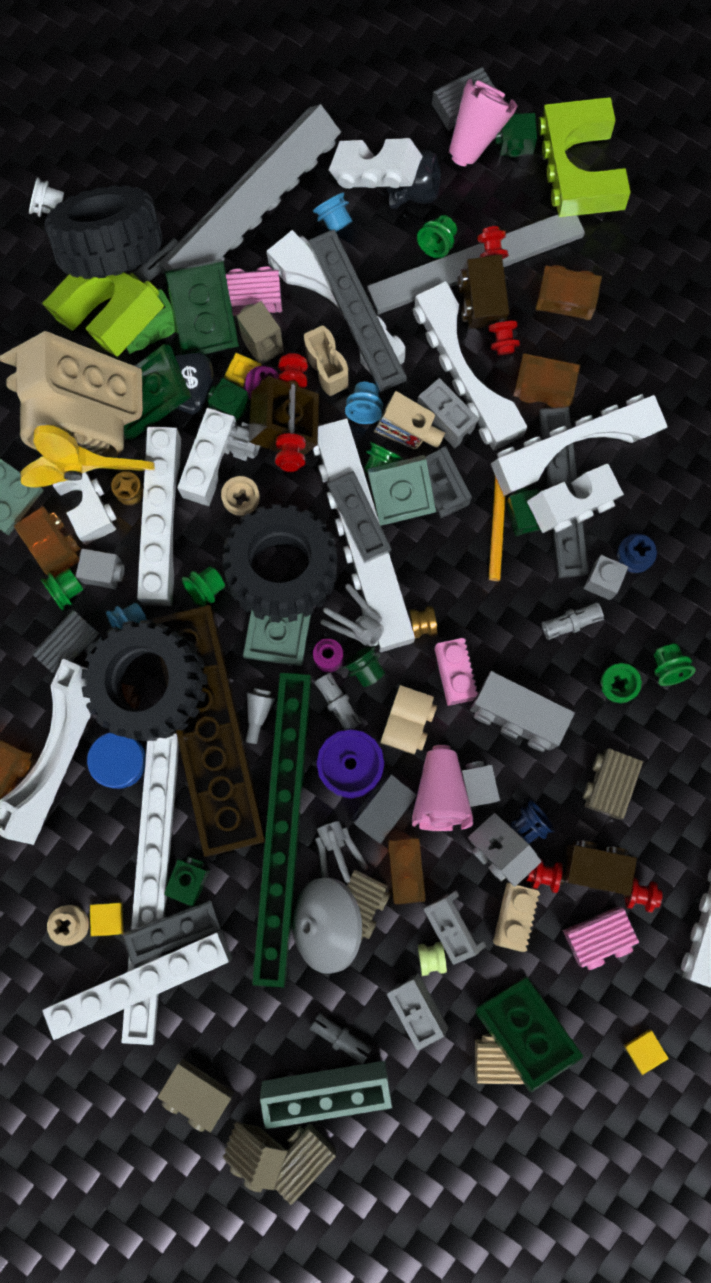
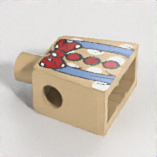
M396 391L386 405L382 417L374 432L412 449H417L423 441L438 448L445 435V432L431 425L435 418L433 412Z

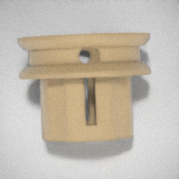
M237 476L224 484L221 498L225 508L230 513L244 516L247 513H252L257 508L260 494L253 480L244 476ZM242 494H245L248 502L244 501L242 506L238 505L235 498H241Z
M65 905L55 909L47 922V932L50 938L55 943L63 946L80 942L86 936L89 929V919L85 911L74 905ZM60 920H69L71 922L68 926L69 933L67 931H59L62 925Z

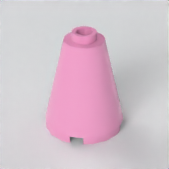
M468 79L464 87L449 149L450 154L453 155L451 159L464 167L467 164H474L513 116L518 106L512 99L508 104L503 100L505 96L503 92L482 81L477 80L475 85H473L472 79Z
M436 745L426 754L412 815V825L414 827L419 823V829L453 831V825L461 824V830L473 825V815L457 753L451 750L450 746Z

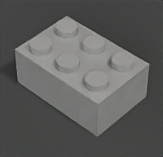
M492 671L484 680L470 709L471 712L475 713L474 718L487 725L493 722L502 727L501 732L515 739L521 736L529 740L528 745L541 752H544L545 749L550 751L560 745L575 712Z

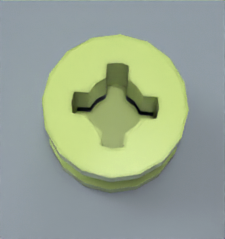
M436 942L433 946L428 947L424 944H419L418 954L422 976H427L433 971H438L440 974L447 973L442 943Z

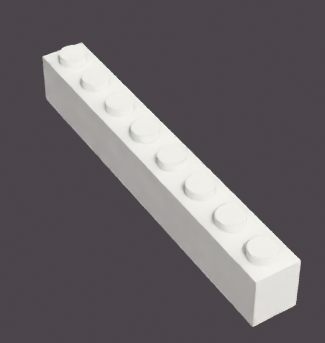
M343 419L318 426V445L313 448L315 456L320 455L323 463L318 466L322 481L330 482L354 471L378 520L348 420ZM326 492L330 508L337 509L339 518L335 519L338 534L339 536L344 535L347 546H343L347 563L353 562L356 573L351 574L355 590H361L364 601L374 613L382 617V621L379 624L384 627V631L374 646L378 645L379 651L384 652L414 643L415 636L389 553L364 564L331 493ZM361 608L363 616L369 617L366 614V612Z

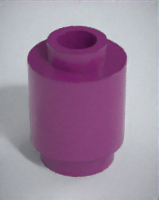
M333 639L319 641L313 650L314 662L323 672L338 670L343 663L341 645ZM331 650L334 652V655L326 659L322 656V653Z

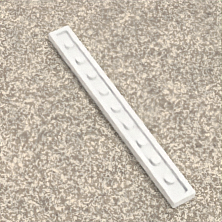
M177 733L166 739L158 738L157 741H147L131 930L165 917L167 896L163 894L168 885L179 751ZM162 953L136 964H131L129 958L128 972L162 957ZM159 994L124 1009L122 1043L153 1045L155 1043Z

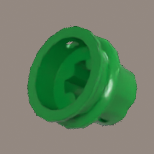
M440 215L435 221L431 220L423 225L417 234L418 244L427 255L433 258H443L454 245L457 226L450 217Z
M370 442L371 448L366 451V453L370 454V457L363 471L368 473L367 469L404 460V458L376 443Z
M211 566L199 574L191 571L189 577L184 576L182 578L184 588L199 607L215 602L214 595L225 588L222 577Z
M69 568L55 577L49 573L47 579H40L62 611L65 605H72L69 600L70 598L84 590Z
M677 644L661 647L653 655L658 665L654 674L659 677L658 683L661 686H671L683 682L696 671L695 667L691 665V658L683 656Z
M619 663L605 670L601 677L600 685L606 698L612 702L624 703L638 695L641 690L642 681L640 674L634 667L629 664ZM614 678L617 681L624 682L625 686L621 688L622 692L619 689L613 690L611 685L615 682Z

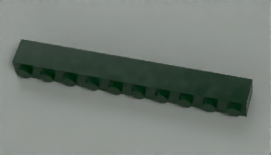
M280 673L252 985L283 988L286 985L312 684L311 675Z

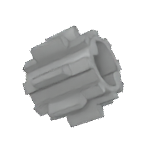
M242 422L241 426L234 425L226 445L227 450L233 453V457L245 461L248 457L255 458L260 449V446L249 443L250 424Z

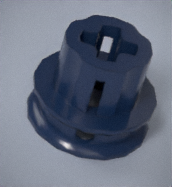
M642 534L629 535L621 542L617 549L618 562L628 566L627 571L633 573L647 570L654 563L657 555L654 542L648 536ZM638 544H640L641 549H646L642 556L639 555L638 551L633 550Z
M531 800L528 802L527 807L522 806L520 808L522 815L510 823L511 828L528 844L539 836L546 839L547 833L555 832L554 826L547 815Z

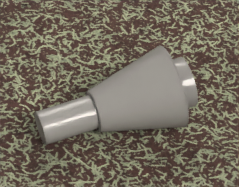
M254 688L253 693L247 692L249 727L245 742L257 744L261 725H263L276 698L271 697V691Z

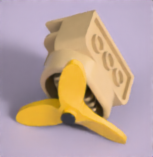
M47 331L0 355L1 362L17 367V372L7 378V387L17 392L21 401L20 437L27 446L38 450L43 455V457L30 463L21 471L22 485L38 488L66 480L77 481L82 479V473L96 468L155 470L154 462L115 458L121 454L124 448V425L139 419L142 415V369Z

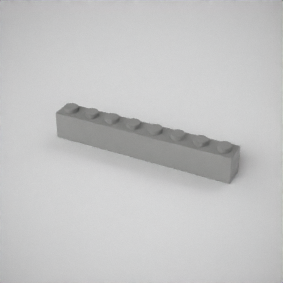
M321 104L309 107L159 262L166 271L219 259L224 261L223 255L229 249L233 250L241 244L244 239L242 235L248 229L252 230L261 223L262 218L260 216L266 210L270 211L280 203L281 199L279 197L283 192L293 189L299 183L298 177L303 172L310 171L318 163L316 158L322 152L326 153L336 144L334 139L341 131Z

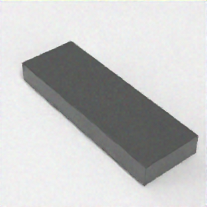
M352 471L328 482L329 491L364 564L391 552V547L355 472Z
M208 900L122 933L131 964H136L220 930L212 902Z

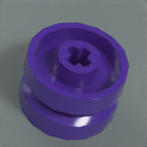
M350 729L339 731L326 739L319 750L317 768L319 777L328 790L339 797L353 799L363 797L374 790L382 777L384 759L382 750L375 739L362 731ZM353 758L357 765L354 769L349 770L345 766V761Z

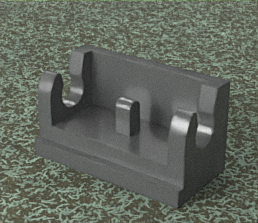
M446 446L426 456L435 508L440 518L468 506L472 497Z
M385 773L374 790L370 792L351 817L350 821L381 844L417 795L394 776Z

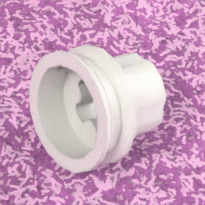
M37 177L29 214L35 212L39 217H41L42 212L48 214L51 209H55V206L62 202L64 192L48 187L49 181L41 182Z

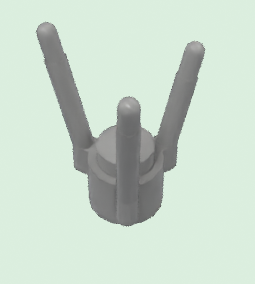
M347 584L346 589L369 617L360 616L354 623L337 612L324 608L325 614L352 630L324 619L320 623L332 630L354 638L366 646H373L381 638L384 627L379 624L382 621V617L374 613L358 592L350 584Z
M340 821L317 829L319 837L315 840L319 848L322 878L328 877L326 847L328 852L334 851L344 881L346 883L350 882V876L340 850L341 847L345 846L344 841L362 869H368V865L350 838L347 828L342 829Z

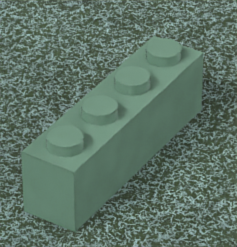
M385 1061L262 1081L260 1103L265 1129L392 1108Z

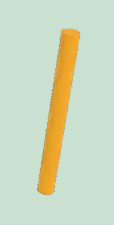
M496 475L489 580L500 581L506 497V495H503Z

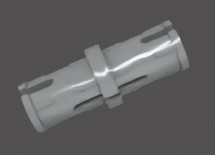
M597 602L575 611L570 609L560 617L542 622V629L547 640L571 631L576 633L586 625L604 620L603 611Z
M331 673L314 682L329 704L327 708L329 711L334 712L344 730L353 729L362 723L348 702L350 698L347 694H343Z

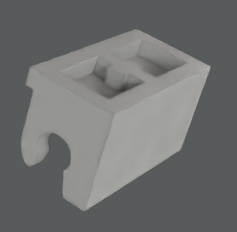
M440 378L418 396L417 404L435 414L431 425L445 432L444 438L454 448L461 443L462 438L467 433H472L476 423L479 421V418Z
M456 890L449 895L442 896L424 908L453 965L477 955L486 947L484 940L475 944L453 903V900L459 897Z
M419 973L412 975L402 984L398 983L387 993L417 1051L445 1036L448 1026Z

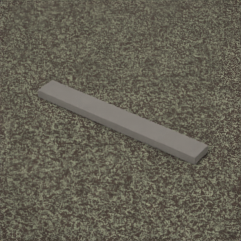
M555 215L507 233L506 238L501 241L502 249L508 250L509 256L503 259V267L582 238L585 231L578 216L559 217ZM484 244L475 245L367 286V291L377 314L379 315L413 302L416 295L445 281L449 287L457 285V276H460V269H463L467 259L480 258V254L485 252Z

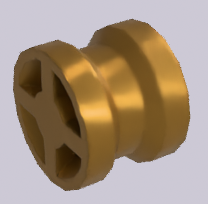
M124 471L118 473L113 478L111 483L112 491L122 504L135 505L141 501L144 487L134 473Z
M433 606L426 607L423 611L409 610L410 623L415 639L420 638L422 634L437 635V624Z

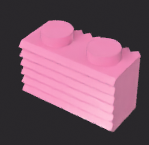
M260 267L253 272L232 269L226 274L233 316L240 314L245 306L249 304L255 305L260 301L263 302L269 312H282L279 270H273L271 267Z
M463 638L438 643L434 649L447 706L473 701L478 694L475 691L477 688L474 685L475 680L472 679L474 675L471 673L473 669L470 668L472 664L469 662L470 657L467 656L469 652L466 650V640Z
M615 907L563 930L578 966L582 968L587 966L588 970L605 964L604 958L615 954L616 958L631 953L633 951L632 946L639 943L623 907Z

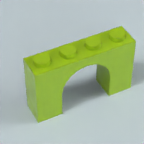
M611 97L544 105L543 116L538 118L539 135L544 136L542 144L543 158H548L549 163L547 165V180L553 184L551 191L552 205L557 206L559 217L619 211L626 208L630 196V188L625 168L598 172L585 171L573 165L565 153L568 148L577 143L611 139L615 124Z
M122 272L120 275H109L106 278L99 279L97 277L84 279L81 276L76 278L69 274L42 303L60 324L73 331L96 306L111 298L107 306L85 329L101 348L116 357L125 350L164 307L157 297L159 291L150 282L146 281L143 283L134 274L130 273L127 275L125 272Z

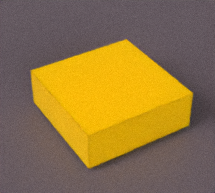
M235 353L224 379L244 389V381L251 369L262 366V364Z
M122 903L90 905L91 936L118 935L123 933Z
M650 1029L623 1045L642 1075L669 1059Z

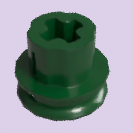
M368 645L360 649L342 664L343 668L348 669V676L356 675L363 687L372 685L385 674V671L377 661L381 655L374 651V645Z

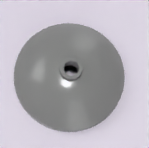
M318 878L303 888L296 901L292 918L293 936L298 951L306 963L314 970L326 974L340 972L352 963L360 947L362 919L358 903L350 889L344 883L334 878Z

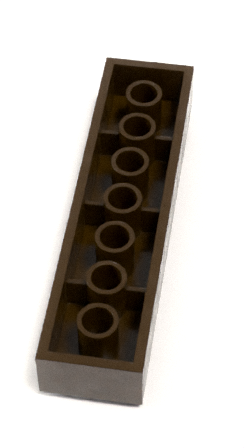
M208 605L151 619L156 624H163L186 636V639L192 642L198 649L196 654L203 658L205 667L201 668L202 673L207 675V684H202L201 690L206 693L204 702L198 701L196 708L200 711L195 718H188L187 722L189 725L182 731L176 730L204 857L265 843V829L214 610ZM160 657L167 687L169 681L168 668L163 658Z

